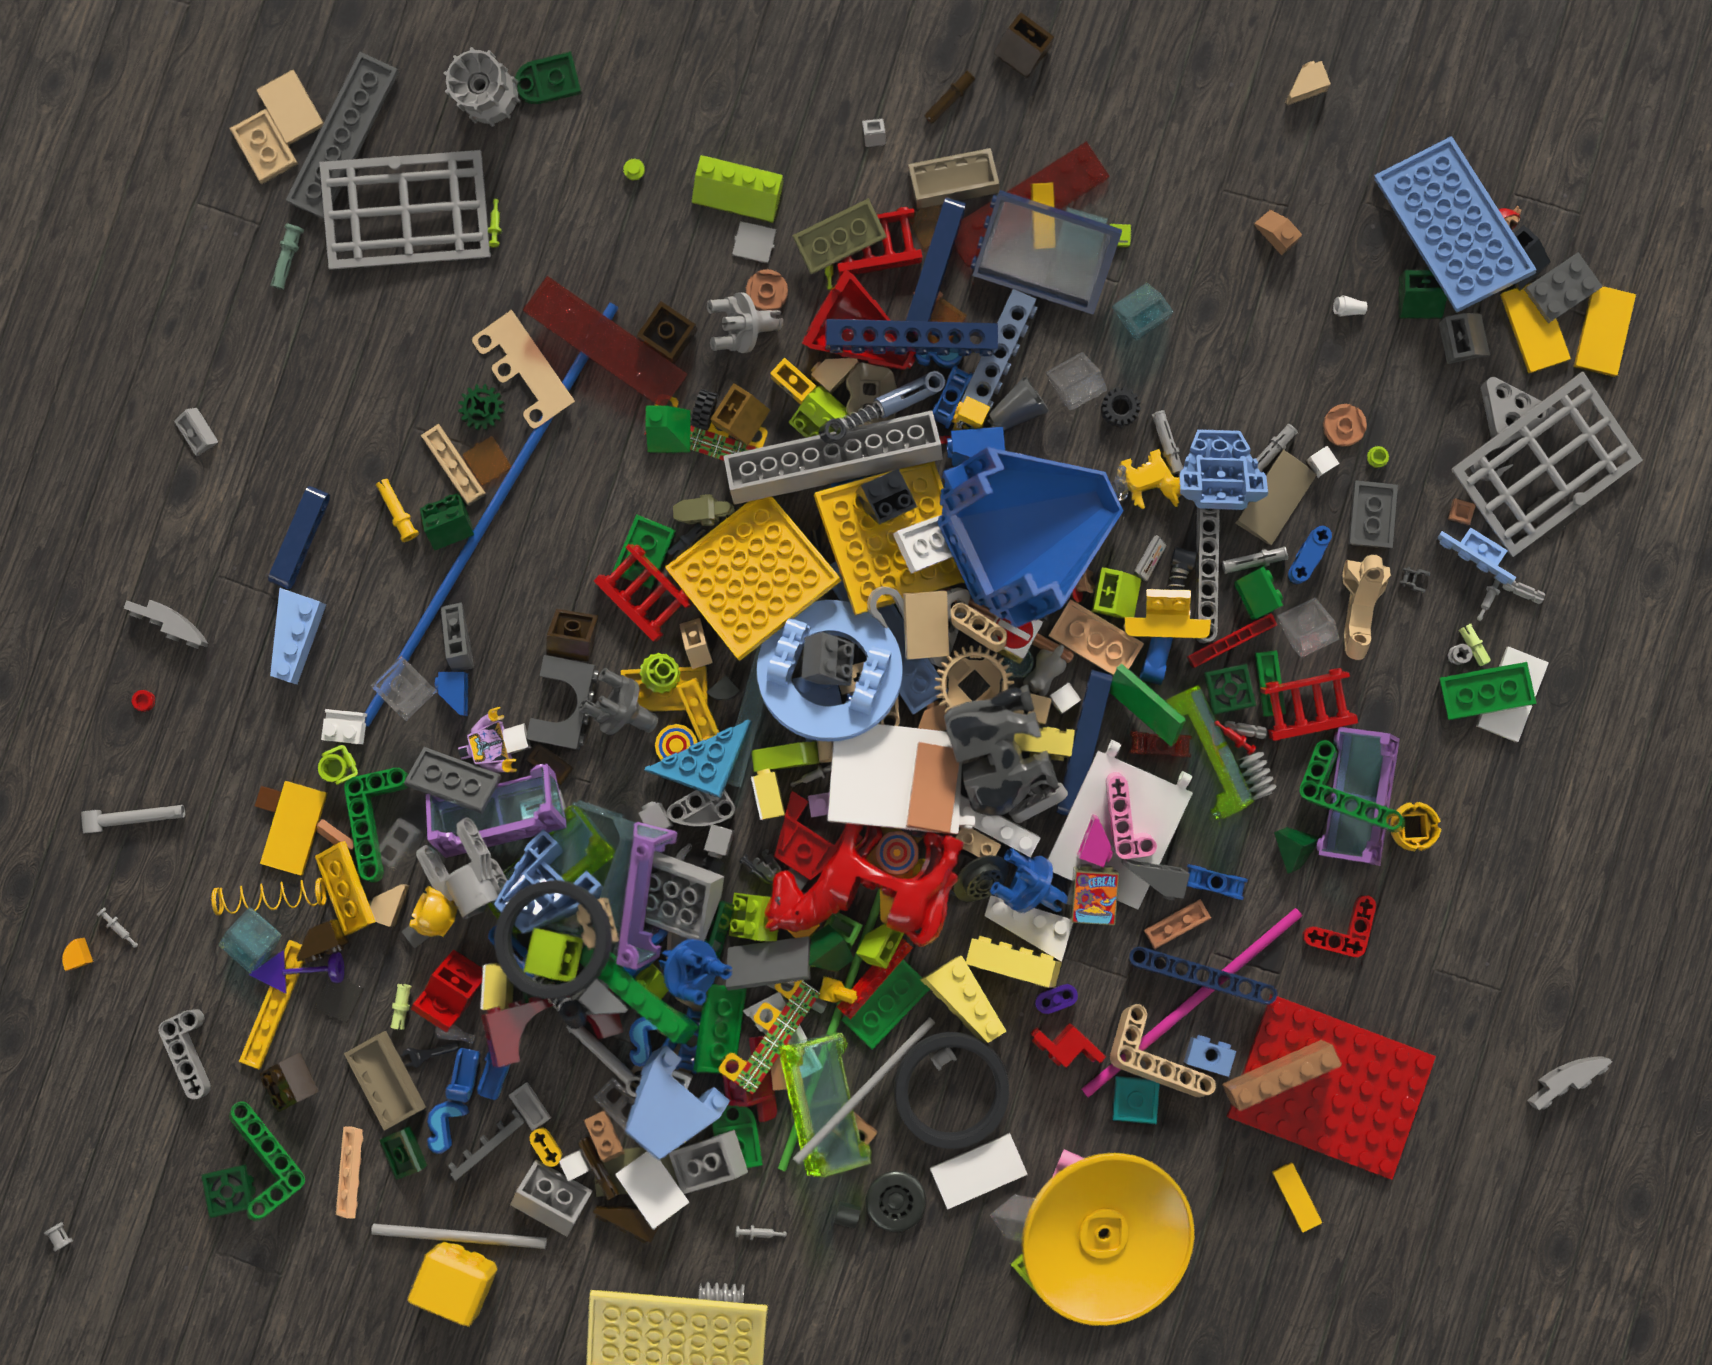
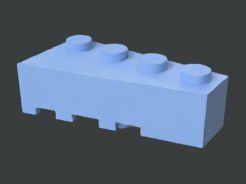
M282 588L279 589L270 676L298 684L326 604Z

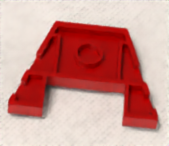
M792 791L774 857L811 880L823 871L829 859L836 852L843 833L835 845L799 823L797 819L809 802ZM858 835L856 843L863 838L861 835Z

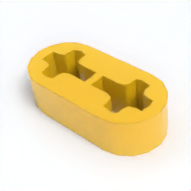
M539 1127L531 1133L530 1143L542 1162L548 1167L556 1166L562 1159V1152L550 1132L543 1127ZM537 1132L540 1135H545V1138L543 1139L544 1143L546 1144L545 1147L541 1141H535V1138L537 1137ZM546 1148H548L551 1153H557V1156L555 1157V1162L552 1159H547L549 1153L546 1150Z

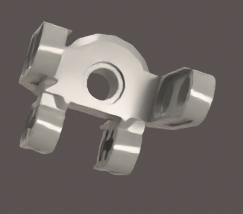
M464 818L457 823V834L472 862L449 875L437 851L430 846L424 845L417 850L416 855L432 887L441 892L449 901L454 900L463 919H467L483 913L487 903L496 901L507 879L499 864L491 858V854L474 822L469 818Z

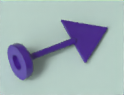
M283 950L249 975L286 994V974L328 971L332 982L341 983L344 978V961L341 953L336 952L330 955L328 966L285 969V953Z

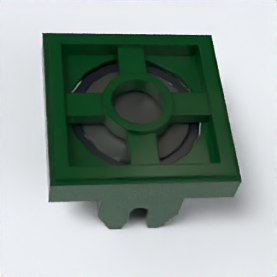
M1247 664L1204 673L1213 715L1256 706Z
M246 1164L201 1175L209 1218L245 1211L253 1201L252 1195L255 1194L256 1187L251 1185L254 1177L248 1175Z

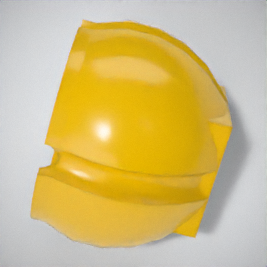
M1416 802L1414 805L1406 803L1396 810L1403 818L1404 816H1420L1421 837L1405 838V827L1400 832H1391L1394 841L1400 847L1409 851H1415L1417 848L1419 851H1423L1435 844L1439 838L1441 828L1438 827L1440 819L1433 808L1427 804ZM1393 816L1390 825H1398L1399 817Z
M427 886L425 888L427 893L423 892L412 913L414 919L410 920L409 926L424 936L440 935L444 937L454 923L458 908L454 900L449 901L441 892L431 886Z

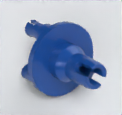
M1013 848L1008 849L1004 859L1017 866V872L1009 889L999 882H995L990 889V893L1002 899L1004 904L1018 913H1026L1039 903L1051 908L1053 911H1061L1062 908L1056 905L1057 901L1055 900L1066 904L1068 897L1063 891L1051 885L1053 877L1051 862L1042 856L1031 858L1020 854Z
M699 939L683 941L673 950H666L662 953L668 957L666 962L659 960V965L664 970V980L669 992L681 1000L691 1001L698 1005L704 1003L706 999L705 993L711 987L716 975L723 979H728L732 975V972L728 971L732 970L731 966L721 963L717 959L714 949L708 943Z

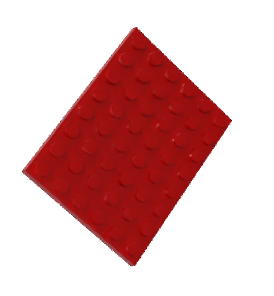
M1277 996L1276 1000L1265 1008L1242 1075L1320 1040L1333 1045L1341 1066L1245 1109L1239 1110L1231 1104L1227 1117L1392 1180L1436 1056Z

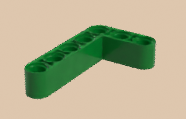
M1324 740L1317 743L1300 786L1301 796L1309 803L1390 832H1400L1405 826V820L1398 811L1326 786L1338 753L1337 749L1329 741ZM1330 747L1332 750L1330 755L1326 757L1321 756L1322 749ZM1317 767H1323V774L1318 777L1314 776V770ZM1309 787H1315V795L1311 797L1306 796V790ZM1330 794L1337 796L1333 804L1326 803V798ZM1352 801L1357 802L1356 810L1347 811L1348 803ZM1371 809L1378 810V816L1374 819H1369L1367 816ZM1391 817H1399L1398 825L1389 826L1388 821Z
M391 768L352 777L346 781L344 786L359 874L363 879L372 883L382 879L384 870L371 797L406 789L408 786H405L404 781L408 773L400 768ZM402 774V781L395 784V777ZM381 779V786L374 789V782ZM356 784H360V791L353 793V787ZM364 804V811L361 814H357V807ZM364 825H367V826H368V831H367V833L364 834V835H361V834H360V829H361V827L364 826ZM367 846H371V853L368 856H364V849ZM375 867V874L372 877H368V869Z
M237 1102L230 1110V1121L277 1179V1182L255 1198L246 1210L248 1218L256 1222L264 1219L297 1193L305 1183V1176L250 1105L246 1102ZM239 1108L243 1109L246 1116L244 1118H237L234 1111ZM252 1125L258 1127L259 1134L251 1135L248 1132V1127ZM265 1142L270 1143L273 1150L268 1153L264 1152L261 1144ZM276 1160H283L286 1163V1168L283 1170L277 1169L275 1166ZM289 1177H297L299 1186L293 1187L289 1185ZM272 1191H279L282 1197L281 1200H272L270 1197ZM261 1205L263 1214L255 1215L252 1212V1206Z

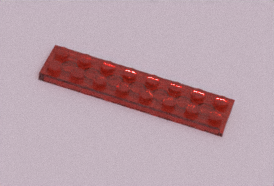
M1085 142L1007 192L1031 200V184L1052 182L1054 208L1061 209L1109 179V174L1089 144ZM991 202L962 219L954 247L967 267L972 264L974 256H979L981 249H978L977 246L980 236L985 237L987 231L983 227L987 215L991 216L993 208H990ZM1005 202L989 254L1032 227V210Z
M546 276L523 309L524 313L657 406H666L688 375L549 276Z

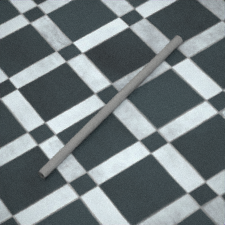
M930 1017L793 1158L797 1164H800L933 1027L935 1022Z

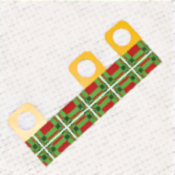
M660 394L655 403V406H659L662 400L668 399L672 402L673 407L678 406L676 398ZM712 423L708 431L691 426V450L724 460L725 455L762 448L768 432L766 428L760 427L759 430L762 433L761 440L759 442L751 441L747 446L740 441L728 438L729 434L724 431H718Z
M802 980L794 981V987L790 991H784L781 988V983L775 984V989L789 999L782 1011L764 1002L755 1013L754 1021L768 1030L748 1062H745L734 1053H729L719 1067V1071L751 1094L755 1092L820 995L818 991ZM770 1009L773 1012V1018L770 1022L764 1023L760 1020L762 1010ZM731 1059L736 1060L739 1064V1068L735 1073H728L725 1069L726 1063Z

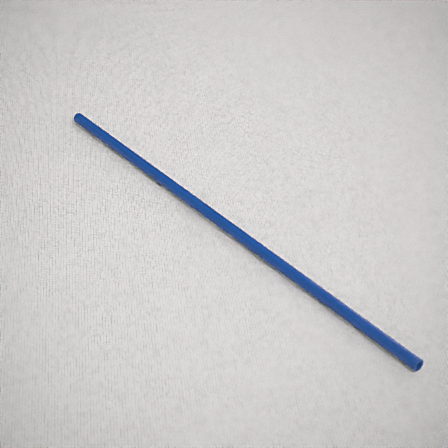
M608 304L562 381L568 392L617 312L618 307L616 305ZM553 417L539 427L534 428L473 530L474 535L469 537L365 712L367 714V717H365L366 726L369 727Z

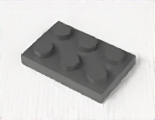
M1578 252L1527 286L1524 290L1549 324L1603 286Z
M1356 480L1353 482L1348 545L1385 549L1393 548L1398 485Z

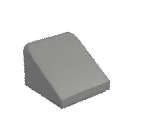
M883 119L862 121L865 146L885 145L886 135Z

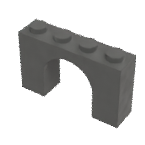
M544 655L540 676L569 683L577 694V707L573 715L562 722H549L530 718L526 739L579 750L580 746H584L586 734L583 733L584 726L588 725L590 720L589 715L578 710L579 704L584 698L593 703L595 692L592 691L593 684L598 682L599 671H597V666Z

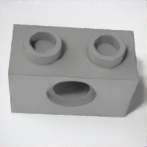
M652 801L641 807L643 811L639 812V815L644 824L664 829H670L674 826L668 818L662 803Z
M711 824L704 850L709 851L708 855L712 857L722 858L723 855L728 856L735 831Z

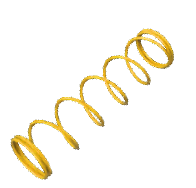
M322 878L316 880L315 895L317 902L311 904L306 896L303 880H301L299 900L295 906H291L286 899L283 883L281 882L278 904L275 908H271L265 899L263 885L260 884V899L255 910H251L247 906L243 896V888L240 886V900L234 912L229 911L226 907L222 888H214L211 898L212 908L216 915H221L224 907L229 913L235 914L243 900L246 908L251 912H255L259 908L263 897L267 907L275 910L280 904L282 894L288 906L296 908L301 900L302 891L308 904L311 906L319 904L321 906L326 902V886ZM216 892H218L219 912L216 906Z

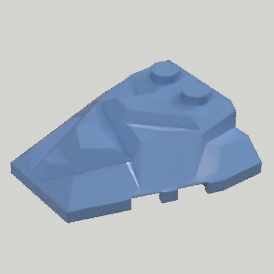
M1197 430L1190 447V453L1186 457L1184 468L1179 475L1180 494L1188 500H1193L1195 505L1201 509L1243 510L1247 508L1248 502H1257L1268 495L1267 477L1264 472L1259 471L1257 459L1251 457V449L1241 431Z

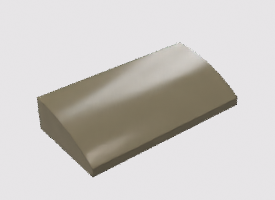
M991 148L908 164L917 209L943 204L946 197L960 201L999 193V180Z
M1283 449L1266 474L1268 495L1257 502H1248L1247 508L1243 509L1235 523L1271 546L1317 474Z
M386 1031L344 1053L383 1130L426 1108Z

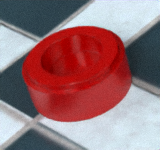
M139 690L132 697V705L138 711L147 712L154 707L155 697L150 691Z

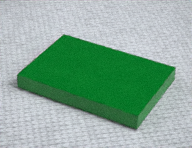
M636 514L612 573L631 554L626 548L628 544L639 545L646 552L644 556L660 571L676 530ZM636 560L621 577L633 582L646 568ZM651 575L642 586L652 590L656 578Z

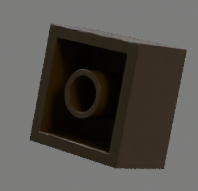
M660 301L636 336L639 342L672 364H675L698 329L695 323Z

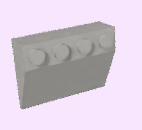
M654 851L644 922L688 939L704 941L722 895L724 876Z

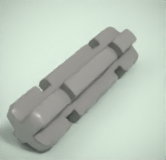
M1515 580L1511 585L1507 583L1503 584L1502 587L1504 590L1513 591L1514 594L1525 599H1532L1537 604L1542 603L1545 598L1544 592L1535 591L1534 588L1520 582L1516 583Z
M1226 721L1224 727L1231 728L1238 735L1255 736V738L1260 739L1266 737L1267 729L1265 727H1255V725L1244 723L1235 724L1233 721Z

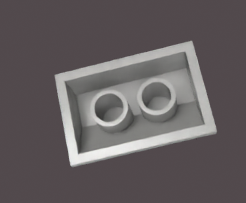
M535 1160L517 1189L510 1205L568 1237L593 1191L573 1179L568 1181L564 1174Z

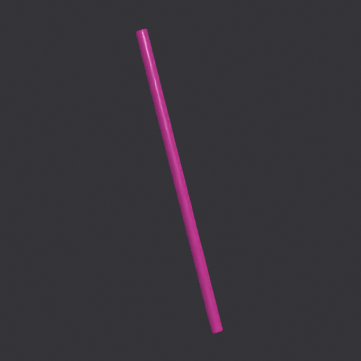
M1294 908L1222 969V971L1235 974L1299 920L1302 914ZM1220 976L1218 978V985L1221 986L1228 978ZM1201 987L1143 1036L1138 1050L1144 1051L1215 990ZM1124 1053L1120 1056V1059L1123 1062L1126 1061V1056ZM1110 1064L1081 1090L1089 1098L1122 1069Z

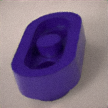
M1063 984L1038 994L1035 999V1005L1041 1013L1050 1014L1073 1005L1077 1001L1078 993L1072 985ZM1064 991L1070 992L1068 999L1062 997ZM1048 998L1050 1000V1004L1048 1006H1043V999Z

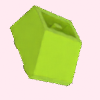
M820 385L806 396L789 423L805 438L819 435L820 427L830 419L843 418L845 415L848 416L846 407ZM829 426V433L836 432L833 427Z
M1102 567L1098 574L1091 612L1123 619L1125 617L1134 618L1142 578L1123 571Z
M734 893L732 904H735L731 917L729 936L758 941H777L778 930L770 932V928H765L769 920L764 912L771 897Z
M533 928L523 971L569 982L573 980L577 972L583 938Z

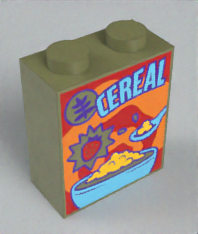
M1087 864L1073 867L1069 915L1072 923L1115 925L1119 873L1117 870H1114V867L1101 866V869L1092 868V865Z

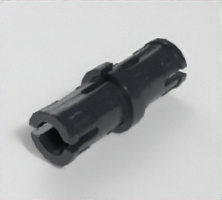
M697 522L685 536L683 534L680 536V540L667 551L668 554L675 560L687 549L691 548L707 531L702 528L696 534L702 527Z

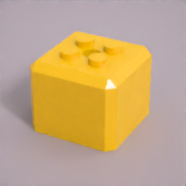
M444 1241L437 1244L426 1254L408 1301L452 1321L470 1326L482 1309L498 1269L495 1262L484 1258L483 1255L476 1252L471 1253L464 1250L460 1245Z

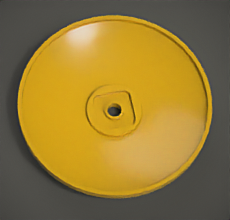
M1120 1153L1099 1154L1087 1157L1057 1173L1035 1198L1023 1228L1022 1255L1024 1266L1039 1296L1047 1305L1062 1316L1090 1325H1113L1127 1322L1157 1307L1171 1294L1182 1279L1193 1250V1216L1189 1203L1180 1187L1163 1169L1154 1163L1134 1155ZM1107 1228L1108 1234L1105 1237H1099V1231Z

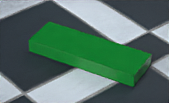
M1277 650L1255 653L1259 689L1266 687V683L1278 681L1279 684H1282ZM1279 691L1282 715H1284L1286 711L1283 691ZM1260 692L1263 717L1274 716L1270 694Z

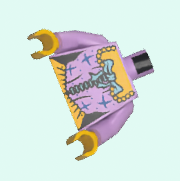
M500 707L490 709L488 714L483 716L473 726L471 734L467 735L469 745L458 748L460 758L464 760L473 757L475 765H480V767L495 773L516 772L517 769H512L511 767L512 762L516 761V759H512L511 754L507 753L503 723L497 721L503 719L504 715H497V710Z

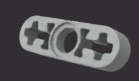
M1058 783L1059 787L1053 788L1050 786L1021 801L1009 811V815L1015 823H1021L1063 801L1067 797L1068 792L1062 783Z

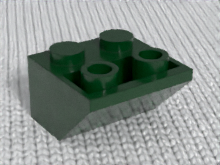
M1405 270L1399 276V318H1443L1447 296L1431 270Z
M460 493L448 495L442 500L428 503L420 508L424 532L434 550L474 535L473 526Z

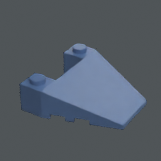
M544 829L527 844L524 849V855L514 867V873L510 880H507L494 905L501 912L508 901L527 886L547 880L564 881L549 866L564 851L558 842ZM587 870L574 882V884L589 891L597 899H601L607 893ZM562 894L543 895L525 906L514 925L525 934L533 931V928L538 929L577 914L580 903Z
M666 1045L654 1051L642 1068V1078L636 1090L637 1096L631 1108L625 1130L631 1138L657 1160H660L720 1118L730 1102L715 1087L702 1093L698 1099L674 1079L671 1074L681 1061V1058Z

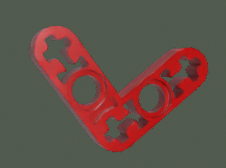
M1363 895L1356 899L1347 935L1310 926L1302 934L1303 941L1310 946L1352 957L1362 956L1366 951L1376 910L1375 900L1370 896ZM1366 899L1367 903L1370 904V908L1365 909L1364 915H1368V919L1357 916V913H1363V907L1360 906V903L1365 902ZM1358 920H1362L1366 924L1365 930L1361 933L1355 930V923ZM1313 930H1315L1316 935L1324 937V946H1321V940L1314 939L1312 943L1308 934L1313 933ZM1331 936L1339 938L1340 944L1338 947L1332 948L1329 946L1328 940ZM1357 941L1360 950H1356L1353 953V949L1344 947L1345 943L1355 944Z

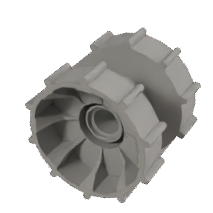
M470 47V51L464 52L459 56L454 55V60L450 64L448 71L444 72L447 85L445 93L457 102V106L462 111H466L470 115L469 118L474 123L479 121L494 126V123L502 121L507 117L510 119V114L514 110L516 103L520 102L517 90L519 82L509 75L506 67L502 63H498L495 55L490 50L484 52ZM486 84L484 89L479 91L480 86Z

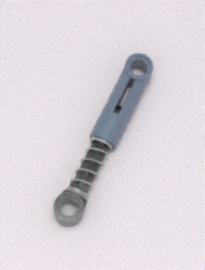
M932 371L876 398L873 405H867L865 409L860 408L858 412H852L850 416L845 415L843 418L830 419L820 427L819 436L825 443H834L846 436L851 429H856L859 425L863 426L867 421L871 422L872 419H878L879 416L886 418L938 393L944 388L945 379L941 373ZM929 379L934 382L935 388L930 387ZM919 388V392L909 397L906 396L907 393ZM829 426L835 429V436L829 433Z

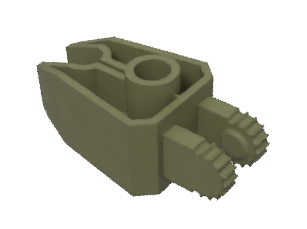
M706 494L700 495V498L682 500L673 506V516L677 521L687 524H696L698 522L699 524L701 523V526H712L714 523L719 522V517L732 515L735 509L729 502L718 501L712 495Z

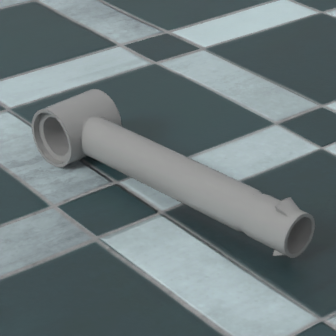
M184 805L102 814L101 810L81 812L83 834L103 832V827L185 817Z
M584 1026L579 1029L566 1027L569 1034L572 1033L626 1084V1090L629 1095L637 1096L636 1091L632 1088V1083L634 1080L641 1081L642 1076H636Z

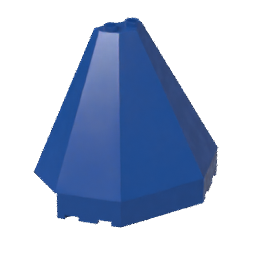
M986 447L964 461L962 465L943 471L945 488L941 489L940 505L943 507L942 515L938 516V526L974 603L979 606L985 605L990 609L989 612L1000 619L1006 618L1011 621L1013 627L1017 628L1033 620L1037 621L1063 607L1121 516L1123 509L1106 472Z

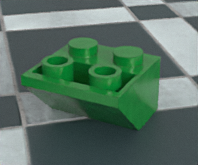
M1264 567L1233 583L1252 621L1283 606V596L1278 589L1275 590L1272 584L1274 581L1273 576Z

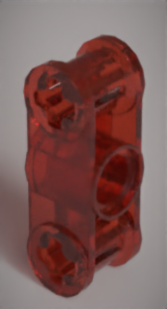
M1130 732L1132 736L1130 754H1156L1191 758L1189 746L1192 736L1179 735L1177 742L1172 747L1165 742L1166 746L1161 751L1156 747L1157 740L1162 739L1157 734Z

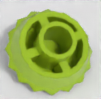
M650 654L640 666L641 682L646 685L647 689H651L653 692L661 694L670 692L680 681L679 675L681 672L679 665L675 662L674 658L669 657L667 654Z

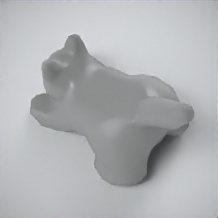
M1059 645L1053 652L1044 649L1040 650L1036 656V667L1024 679V686H1030V690L1034 693L1039 692L1040 696H1045L1048 693L1053 678L1063 673L1066 668V661L1060 657L1064 650L1063 645Z

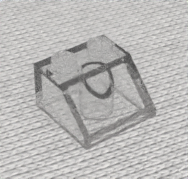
M1083 352L1046 372L1061 401L1070 411L1107 391L1101 371Z
M1316 598L1277 615L1291 646L1301 658L1339 640L1335 620Z
M402 656L371 685L405 721L437 692Z

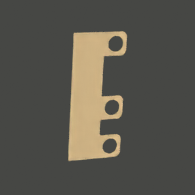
M512 310L473 337L472 342L481 354H486L499 344L507 354L492 366V371L500 382H506L517 373H520L538 399V402L530 406L523 413L524 418L532 428L539 427L575 402ZM482 335H488L491 338V345L487 348H482L478 344V340ZM502 363H507L511 367V372L507 376H501L498 373V367ZM534 409L541 410L543 414L539 422H533L529 418L530 412Z

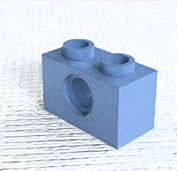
M1198 1035L1197 1039L1190 1038L1184 1062L1188 1065L1229 1077L1236 1051L1230 1049V1044L1219 1041L1218 1045L1210 1043V1038ZM1209 1049L1215 1050V1057L1212 1060H1207L1205 1057V1053Z

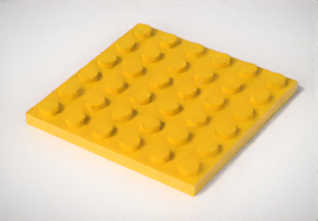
M935 461L899 469L918 507L880 525L865 512L856 494V490L861 485L889 472L814 493V498L855 616L869 612L867 608L868 597L878 587L886 586L893 588L903 598V594L934 592L965 583L953 557L911 573L893 536L899 530L942 515L943 506L940 505L941 489L944 487ZM884 594L878 598L876 607L879 609L896 603L891 595Z
M773 497L748 501L665 567L739 661L784 627L788 619H794L842 581Z

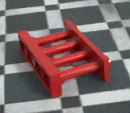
M901 207L896 209L895 212L877 214L887 238L882 240L885 253H883V256L875 257L872 255L871 246L863 249L864 257L861 260L854 261V259H851V256L844 258L841 263H838L839 277L845 269L851 274L856 275L922 263L921 249L916 250L913 247L909 219H914V208ZM900 221L905 250L895 254L892 249L888 223Z
M628 544L626 548L631 554L610 576L598 575L594 582L652 641H658L664 635L660 631L662 629L661 626L681 605L685 608H690L693 604L689 601L690 598L683 590L679 591L644 556L646 552L639 545ZM638 560L646 569L625 591H620L615 586L617 584L616 581ZM653 575L661 584L640 606H635L630 601L632 599L631 596ZM668 590L676 599L655 621H650L645 616L647 614L646 611Z
M1342 668L1329 670V674L1282 684H1279L1278 681L1266 683V687L1260 688V692L1270 694L1275 720L1274 729L1268 730L1269 738L1275 741L1357 724V715L1350 713L1346 708L1341 681L1342 678L1350 677L1349 672L1342 671ZM1333 680L1338 712H1336V716L1329 717L1325 712L1320 683ZM1312 685L1317 712L1316 720L1307 721L1305 719L1299 687ZM1291 689L1296 721H1294L1295 724L1287 726L1283 721L1278 692Z

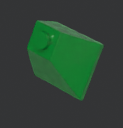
M646 406L648 453H690L691 410L672 406Z

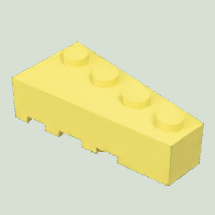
M1042 727L1040 728L1042 737L1039 738L1023 733L1015 734L1014 736L1020 752L1030 753V757L1034 754L1039 755L1046 750L1048 755L1051 756V760L1064 761V757L1072 756L1075 730L1067 729V731H1060L1057 728Z
M979 936L978 939H972L966 964L1038 985L1056 987L1062 962L1053 960L1054 956L1041 953V956L1033 955V950L1022 947L1018 951L1011 949L1012 945L1000 942L999 945L992 944V939Z
M962 956L955 957L920 979L984 1043H989L1006 1032Z

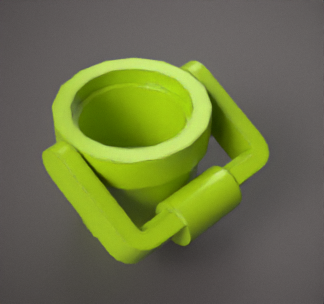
M344 745L321 754L323 758L318 763V772L322 779L339 785L357 776L356 763ZM341 750L343 757L333 753ZM349 768H350L352 774L349 775V776H346L347 773H348V770H349Z

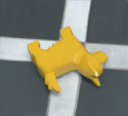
M1160 449L1150 452V456H1148L1149 462L1142 464V467L1137 469L1131 467V459L1120 462L1119 469L1121 475L1125 478L1126 487L1132 492L1131 499L1134 500L1135 506L1138 505V507L1144 509L1142 492L1157 487L1177 507L1179 503L1178 498L1182 495L1180 494L1179 477L1172 475L1161 458Z

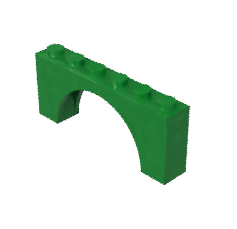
M585 945L581 950L579 962L585 968L589 964L594 952V948H588V945ZM610 952L608 962L598 979L604 981L611 990L672 1042L686 1044L699 1026L684 1013L669 1006L646 989L621 965L616 964L617 956Z

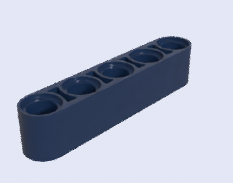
M311 486L306 488L269 573V582L288 590L292 588L330 500L329 493Z

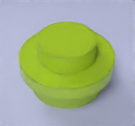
M638 159L628 160L623 168L625 176L630 180L640 179L645 172L643 163Z
M1380 446L1373 447L1367 454L1368 463L1375 468L1383 467L1389 460L1387 450Z

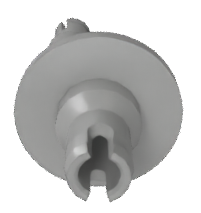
M744 292L735 293L732 297H725V299L707 301V310L710 314L718 312L727 313V317H723L722 323H727L728 325H722L724 331H729V335L726 337H712L710 346L713 351L729 349L730 351L748 353L754 348L759 332L778 331L783 327V318L776 319V315L781 314L779 310H756L752 299Z

